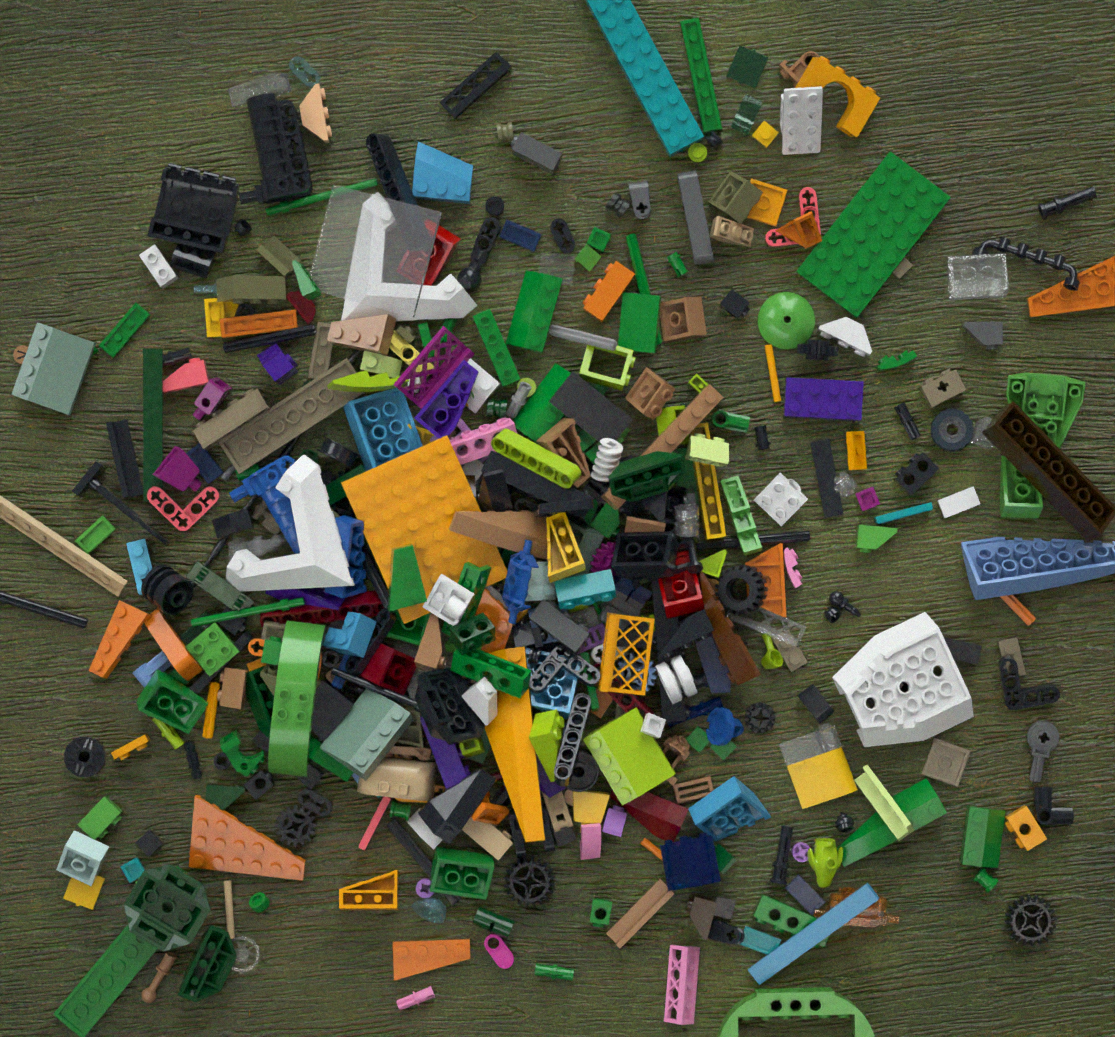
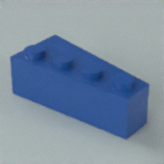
M346 515L336 517L335 520L342 541V549L346 554L349 564L348 570L350 577L353 578L354 586L325 587V592L345 598L367 592L366 585H363V579L366 578V570H363L362 564L365 560V553L362 552V546L365 544L363 533L364 521Z

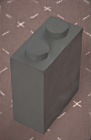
M522 132L519 136L515 135L511 142L512 154L554 175L562 159V153Z

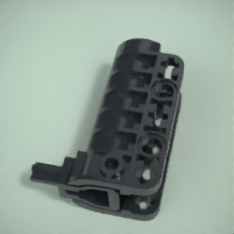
M275 93L262 94L247 99L246 102L263 180H260L261 185L255 186V190L239 193L241 204L258 201L259 205L309 196L313 191V184L298 112L294 104L290 100L277 101ZM287 108H290L289 116L291 118H288L285 114ZM290 127H296L294 132H287ZM291 141H295V143L297 144L298 147L296 148L299 156H296L293 152L294 144L293 142L291 143ZM303 164V168L295 170L296 165ZM299 178H302L305 182L304 189L300 188L302 187L301 180H299Z

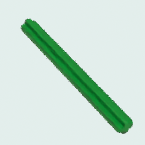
M636 234L627 235L626 240L639 293L651 295ZM658 327L657 345L662 344V338Z

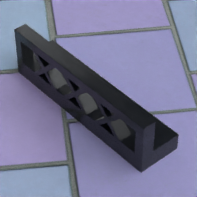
M495 52L440 101V104L456 120L512 69L511 65ZM497 58L502 65L496 70H490V63ZM487 73V78L482 83H476L477 74ZM465 85L473 86L471 93L467 96H461L462 88ZM451 98H459V103L451 110L446 102Z
M128 420L106 422L123 498L143 495V485Z

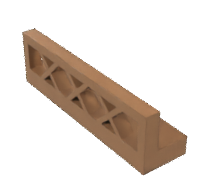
M659 879L606 934L621 948L674 895V892Z

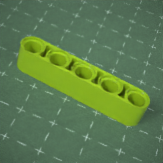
M509 429L501 430L491 441L492 448L499 454L563 488H570L581 476V470L577 465Z

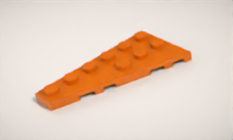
M1115 256L1078 273L1077 280L1080 281V285L1077 291L1066 289L1063 286L1064 281L1027 298L1029 317L1114 307Z

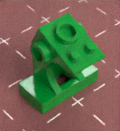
M236 729L220 738V748L227 755L235 770L247 777L250 773L253 775L259 767L258 762H264V751L261 750L252 756L242 754L238 748L241 743V736Z

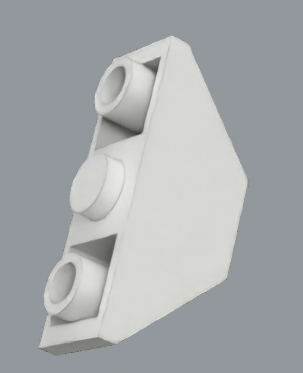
M848 317L820 325L817 330L821 332L820 336L828 340L833 338L838 341V345L844 348L850 346L855 349L854 352L862 357H865V355L869 356L872 352L864 326Z

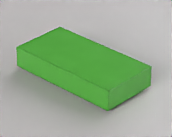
M102 515L75 542L85 553L90 554L116 528Z

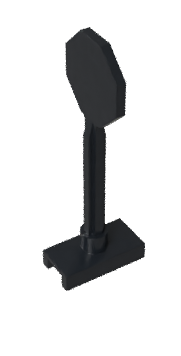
M95 461L72 492L81 498L89 488L94 492L100 493L130 519L138 522L144 529L168 546L170 542L164 536L144 522L136 512L102 486L103 483L97 478L105 467Z

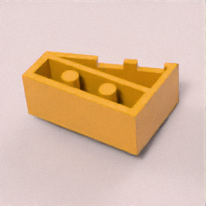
M394 870L390 873L339 889V909L398 910L399 871Z

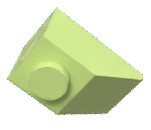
M364 351L360 370H367L368 373L377 375L387 372L389 378H394L400 375L403 361Z

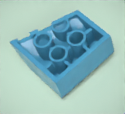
M735 776L689 808L695 825L714 841L737 833L738 828L748 825V827L755 825L754 821L763 817L765 820L771 818L754 792Z

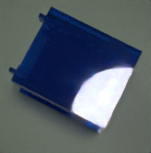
M707 833L699 834L700 838L693 839L681 836L680 841L672 842V840H665V844L660 845L668 891L721 882L713 836H707Z

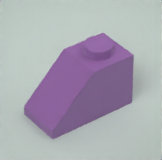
M613 805V808L608 807L602 832L621 837L627 812H624L623 807Z

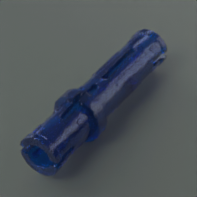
M720 696L704 703L701 701L699 702L700 704L690 707L689 717H686V721L701 715L707 716L714 708L723 707ZM685 721L668 722V725L671 728Z

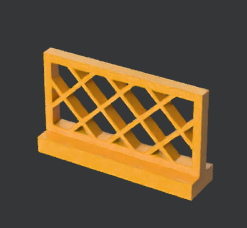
M607 612L600 666V682L598 684L599 691L645 695L654 618ZM620 619L628 620L632 625L625 632H622L619 628ZM642 621L649 622V630L642 635L636 626ZM635 628L640 637L631 643L626 634ZM624 637L630 645L620 651L617 648V641ZM643 639L647 646L642 653H639L634 645ZM632 647L638 656L628 662L623 654ZM622 656L627 664L618 671L614 666V662ZM641 658L644 662V668L637 673L631 664ZM630 666L636 675L626 681L620 673ZM618 675L625 682L619 688L611 687L612 680ZM638 677L642 682L641 690H633L629 683Z

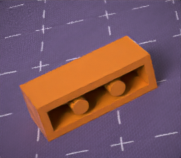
M617 261L614 265L612 263L608 265L604 271L607 275L603 280L599 279L593 287L596 289L593 295L588 294L582 303L585 305L583 310L600 322H603L635 276V273Z

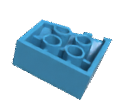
M418 142L412 189L415 199L470 204L473 165Z
M526 648L527 667L529 670H532L531 676L548 657L549 652L541 651L539 664L536 666L535 663L528 664L530 648ZM558 654V658L564 657L567 660V665L569 660L564 655ZM574 662L571 668L578 671L582 668V664ZM547 665L544 671L547 674H551L555 671V668L552 665ZM562 669L542 693L536 694L530 690L532 707L541 712L557 709L559 715L563 719L568 720L579 680L565 669ZM541 673V679L538 682L534 681V687H541V680L544 678Z

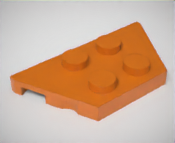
M780 543L749 560L745 565L756 568L757 572L763 574L761 578L766 579L767 582L764 583V586L768 587V591H765L767 597L762 600L764 602L763 605L758 607L781 617H787L783 543ZM746 582V595L748 597L750 588Z
M485 588L476 615L484 613L495 626L496 640L484 645L480 649L490 653L505 649L513 624L508 622L510 611L505 609L504 605L499 600L497 601L490 594V591Z

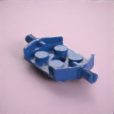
M525 539L523 550L510 556L502 599L510 611L508 622L511 624H516L519 611L531 607L530 605H525V599L528 595L527 590L529 580L531 579L532 568H539L535 558L531 555L533 543L531 540Z

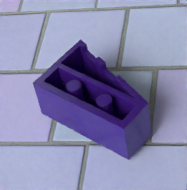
M277 343L271 344L257 355L263 367L279 385L298 372L296 369L297 363L289 354L285 355Z

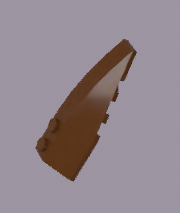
M703 572L699 573L698 580L705 612L714 629L710 634L719 653L717 658L722 667L726 666L729 671L726 673L731 683L735 682L736 685H740L761 675L741 637L734 633L733 623L728 617H725V610L720 601L716 600V594Z

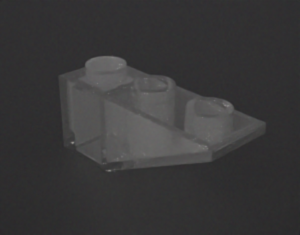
M283 535L271 536L269 540H264V536L252 537L251 541H245L244 537L233 538L232 542H228L229 562L236 551L244 549L249 550L260 559L287 543V540L283 539Z

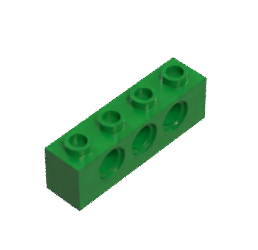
M491 309L474 315L473 319L503 388L521 380Z
M456 649L453 653L451 671L473 679L476 682L485 677L496 690L517 698H521L529 688L532 670L479 649L464 655Z
M761 894L753 912V916L756 917L755 921L764 925L768 922L774 925L773 929L784 933V930L791 932V937L817 919L815 916L764 894ZM771 910H779L780 916L777 919H771L769 916ZM790 917L797 918V925L789 927L787 920ZM827 936L822 941L817 943L814 947H825L829 936Z

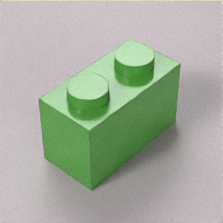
M104 796L77 825L92 839L96 840L99 838L101 840L109 832L107 828L111 824L115 826L121 820L120 814L123 811L108 796Z

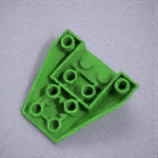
M1027 372L1008 375L1006 397L1008 404L1014 401L1060 449L1083 403L1085 382L1064 375Z

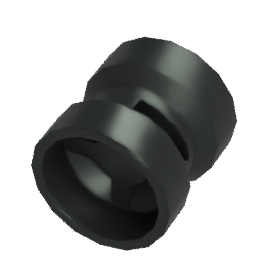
M615 192L605 208L610 211L614 210L616 215L622 218L630 207L631 202L621 199V195Z

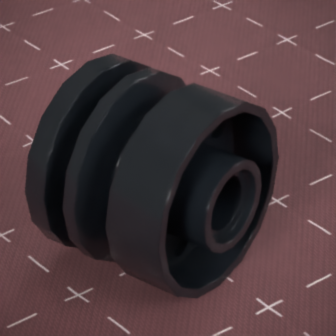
M159 565L146 575L141 586V592L144 598L149 600L163 613L175 615L184 610L190 603L193 596V586L170 566Z
M79 737L72 740L64 752V762L67 769L79 777H90L97 774L103 768L106 761V752L103 745L91 737ZM84 751L90 755L88 762H83L80 759V755Z
M580 748L575 768L582 767L583 770L580 773L574 772L571 783L565 786L575 792H583L592 788L599 776L598 764L591 752ZM565 755L563 758L566 760H570L573 757L570 755ZM562 772L559 774V777H566L568 774Z

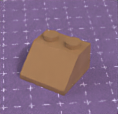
M685 297L661 303L660 320L663 341L692 338L707 334L702 297Z
M225 667L224 671H221L220 682H223L222 690H218L217 701H220V706L243 709L245 707L246 674L249 670Z

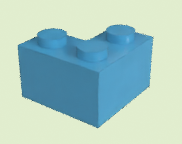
M348 612L342 630L329 627L323 646L340 654L364 658L376 621L360 613Z

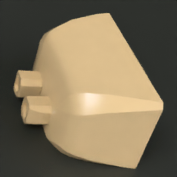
M384 757L366 781L359 776L357 792L367 795L428 801L434 797L438 765L436 762Z

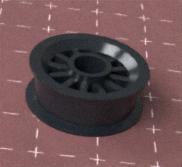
M323 436L325 440L321 448L317 450L354 469L353 464L357 456L361 455Z

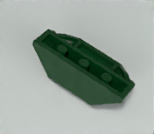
M656 451L620 462L608 477L611 494L626 501L634 502L669 491L679 478L686 473L684 458L682 454Z
M262 666L247 672L245 695L259 730L270 739L274 695L260 676L262 669L265 667Z
M210 924L201 937L185 970L178 991L179 996L196 1003L221 991L237 957L228 931Z

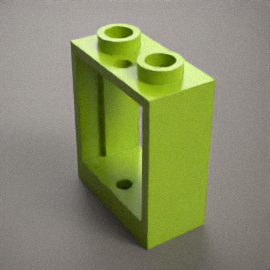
M587 345L579 376L584 381L623 391L624 385L628 386L631 376L627 374L628 369L633 368L636 358L632 356L634 350L616 346V349L611 351ZM594 348L627 357L621 380L588 371Z

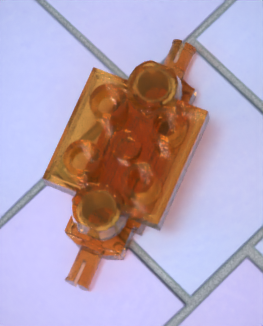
M839 887L838 893L830 895L829 905L826 910L814 908V917L822 916L858 889ZM879 896L878 901L844 925L876 928V925L886 926L887 923L899 924V915H888L885 911L887 910V900Z

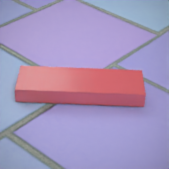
M391 797L382 798L359 844L360 849L366 850L392 799Z

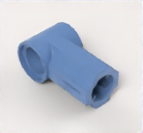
M161 651L132 674L145 688L157 669L164 672L172 664L165 653Z

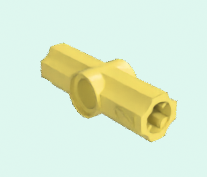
M395 330L393 331L389 348L410 366L420 353ZM408 349L414 352L413 357L410 359L404 358V352ZM427 363V370L433 369L434 365ZM422 364L418 365L416 373L422 371Z

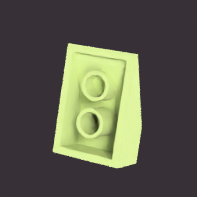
M695 433L694 436H689L685 459L723 467L729 462V443H724L725 439L713 437V440L706 439L704 434Z

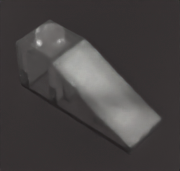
M274 72L228 88L232 107L247 104L246 100L251 97L267 93H275L277 97L291 92L287 73Z

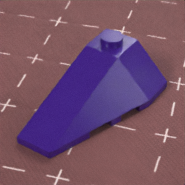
M463 360L414 419L438 439L446 435L449 437L457 427L479 372L467 361Z

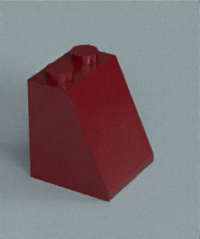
M381 643L359 676L404 695L416 669L415 658Z

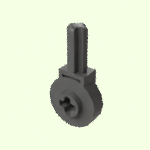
M1046 720L1033 723L1027 731V741L1031 747V755H1034L1029 777L1033 782L1041 781L1045 757L1049 758L1050 751L1059 742L1057 728ZM1045 732L1047 738L1041 741L1039 735L1041 736Z

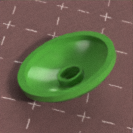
M781 292L771 296L763 303L758 314V328L762 337L767 343L779 349L797 348V344H804L812 335L815 326V315L809 302L802 296L791 292ZM785 316H789L791 318L790 323L784 322Z

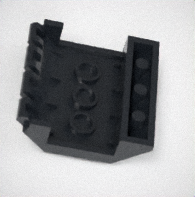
M168 163V167H165L162 171V186L154 218H151L147 236L223 254L230 235L238 201L239 184L236 183V178L223 175L222 180H220V174L204 171L202 176L199 169L185 167V170L182 171V165Z

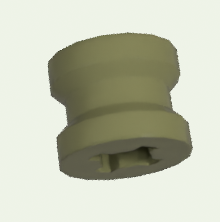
M508 122L506 125L497 124L499 143H502L504 140L512 141L514 138L512 122Z

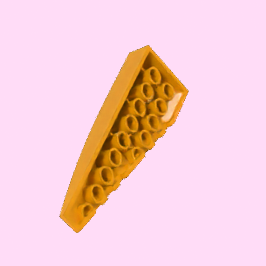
M525 647L508 648L489 653L528 669ZM530 688L521 698L496 690L497 716L487 726L485 725V731L525 842L545 841L537 753L529 739L533 724Z

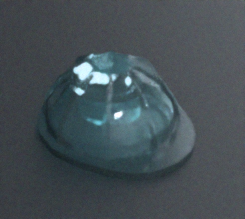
M425 898L422 901L412 903L413 910L422 918L434 923H443L446 920V908L439 899Z

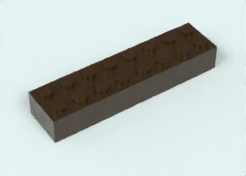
M1014 401L1000 409L983 430L982 434L1087 542L1104 532L1115 517L1114 504Z

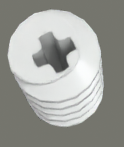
M603 438L600 440L602 445L598 446L599 451L596 453L598 458L594 460L596 465L592 467L594 471L591 472V477L598 481L609 482V475L619 465L623 446L614 439Z

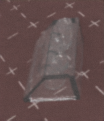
M1006 254L948 256L947 286L949 300L1006 297L1009 291Z

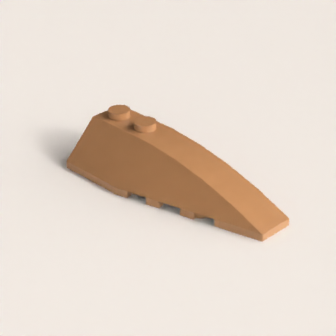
M521 510V512L455 511L449 526L450 531L515 552L523 550L525 539L533 541L531 555L548 560L546 518L550 516L534 517V512L528 510Z

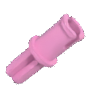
M431 986L418 992L413 991V994L397 1000L396 1003L399 1010H403L415 1004L419 1006V1003L435 998Z

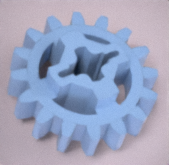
M634 652L630 654V658L625 655L628 662L637 657ZM639 658L636 661L643 664H637L636 662L631 664L636 672L644 668V662ZM625 660L618 662L620 666L617 668L618 671L627 664ZM654 660L649 662V677L646 691H649L650 686L655 684L652 679L658 677V675L653 673L656 671V668L652 667ZM630 666L626 668L628 671L626 677L625 670L620 673L626 681L634 676ZM638 677L632 681L638 685L629 683L633 690H641L642 682Z

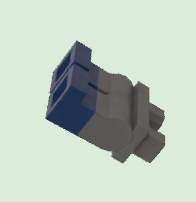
M616 575L613 581L617 597L607 602H601L599 606L602 611L598 619L606 623L607 612L639 616L646 600L650 599L653 593L642 586L633 588L631 580L618 578ZM620 619L619 628L624 630L630 622Z

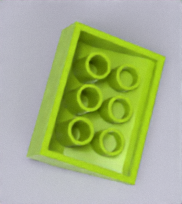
M637 707L590 732L583 738L622 805L641 796L676 774L655 737L640 732L644 719Z

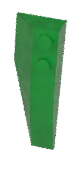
M927 778L892 796L893 800L912 824L914 831L947 813ZM876 811L837 847V853L839 848L842 847L843 858L841 863L845 867L895 842L897 838Z

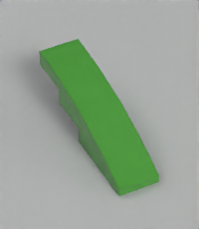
M739 476L721 480L723 494L743 555L746 556L762 551V545L756 532V525Z

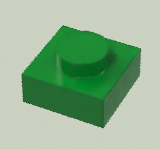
M731 740L724 746L713 744L710 746L723 760L737 747Z

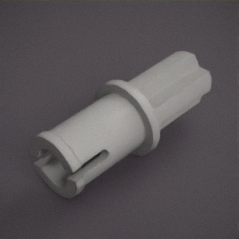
M521 382L515 395H512V402L506 412L507 416L515 418L521 406L525 405V399L532 388L528 383Z

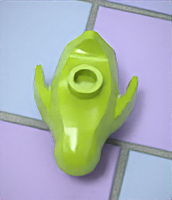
M815 838L814 852L809 848L807 853L808 862L816 873V882L819 887L827 888L832 884V880L843 858V848L840 847L837 853L836 841L831 838Z

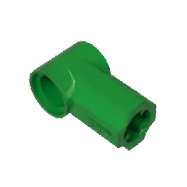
M723 410L714 412L710 418V422L715 428L747 433L750 417L728 413ZM717 414H721L725 418L722 425L717 424L715 421Z

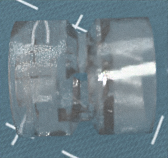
M694 504L675 506L674 518L677 521L674 523V534L681 537L699 535V522L696 521L699 519V506Z

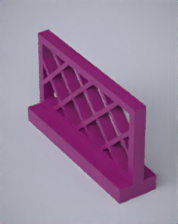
M443 326L393 385L422 409L463 360L468 362L475 354ZM447 334V342L440 343L441 338ZM458 345L451 353V346ZM446 347V354L439 355L440 348ZM435 350L434 357L428 358L429 352ZM445 359L442 365L438 368L439 360ZM434 362L433 369L427 370V363ZM422 364V371L415 373L418 365ZM433 374L426 382V375ZM421 377V383L414 385L415 378ZM410 379L409 386L401 387L406 380ZM420 389L419 392L414 396V390Z

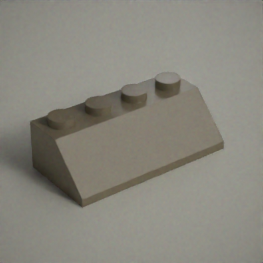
M252 388L243 394L245 397L241 400L235 399L227 404V409L224 411L219 409L211 415L213 418L207 422L202 420L195 425L196 429L193 432L203 449L210 450L219 444L220 440L271 408L259 389L254 390Z

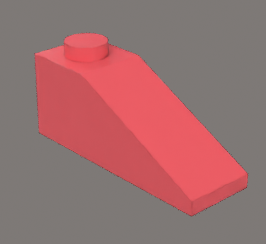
M200 358L190 359L189 363L181 366L163 381V394L206 385L209 381L206 361L200 360Z

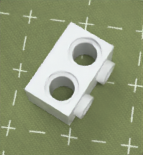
M155 244L139 255L161 288L164 289L179 279Z

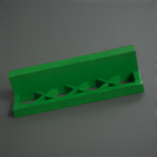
M470 562L464 564L458 584L475 595L459 623L476 615L492 569L489 565L479 568ZM445 621L441 631L450 636V627L452 625Z

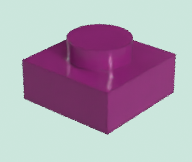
M874 487L855 493L861 511L880 504Z

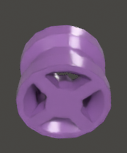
M804 842L796 843L791 851L794 859L798 862L808 861L809 845Z
M423 878L418 881L416 892L420 897L429 898L433 895L434 892H430L431 879Z

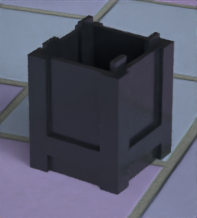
M327 680L322 681L316 689L311 731L320 737L318 741H325L355 703L333 687Z

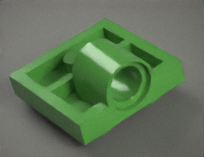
M216 622L186 646V649L209 676H212L240 652L232 639Z

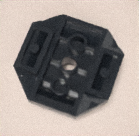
M451 668L426 671L418 675L415 701L431 737L446 741L448 745L474 741L481 737L485 724L462 698V695L476 683L475 680L461 676L451 671Z

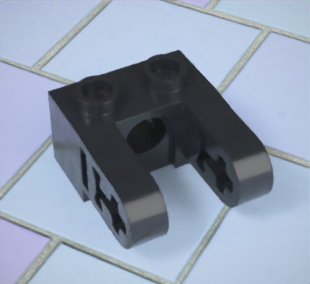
M546 803L542 804L545 841L543 842L545 852L555 851L548 810ZM514 809L509 810V820L517 858L527 856L523 834Z

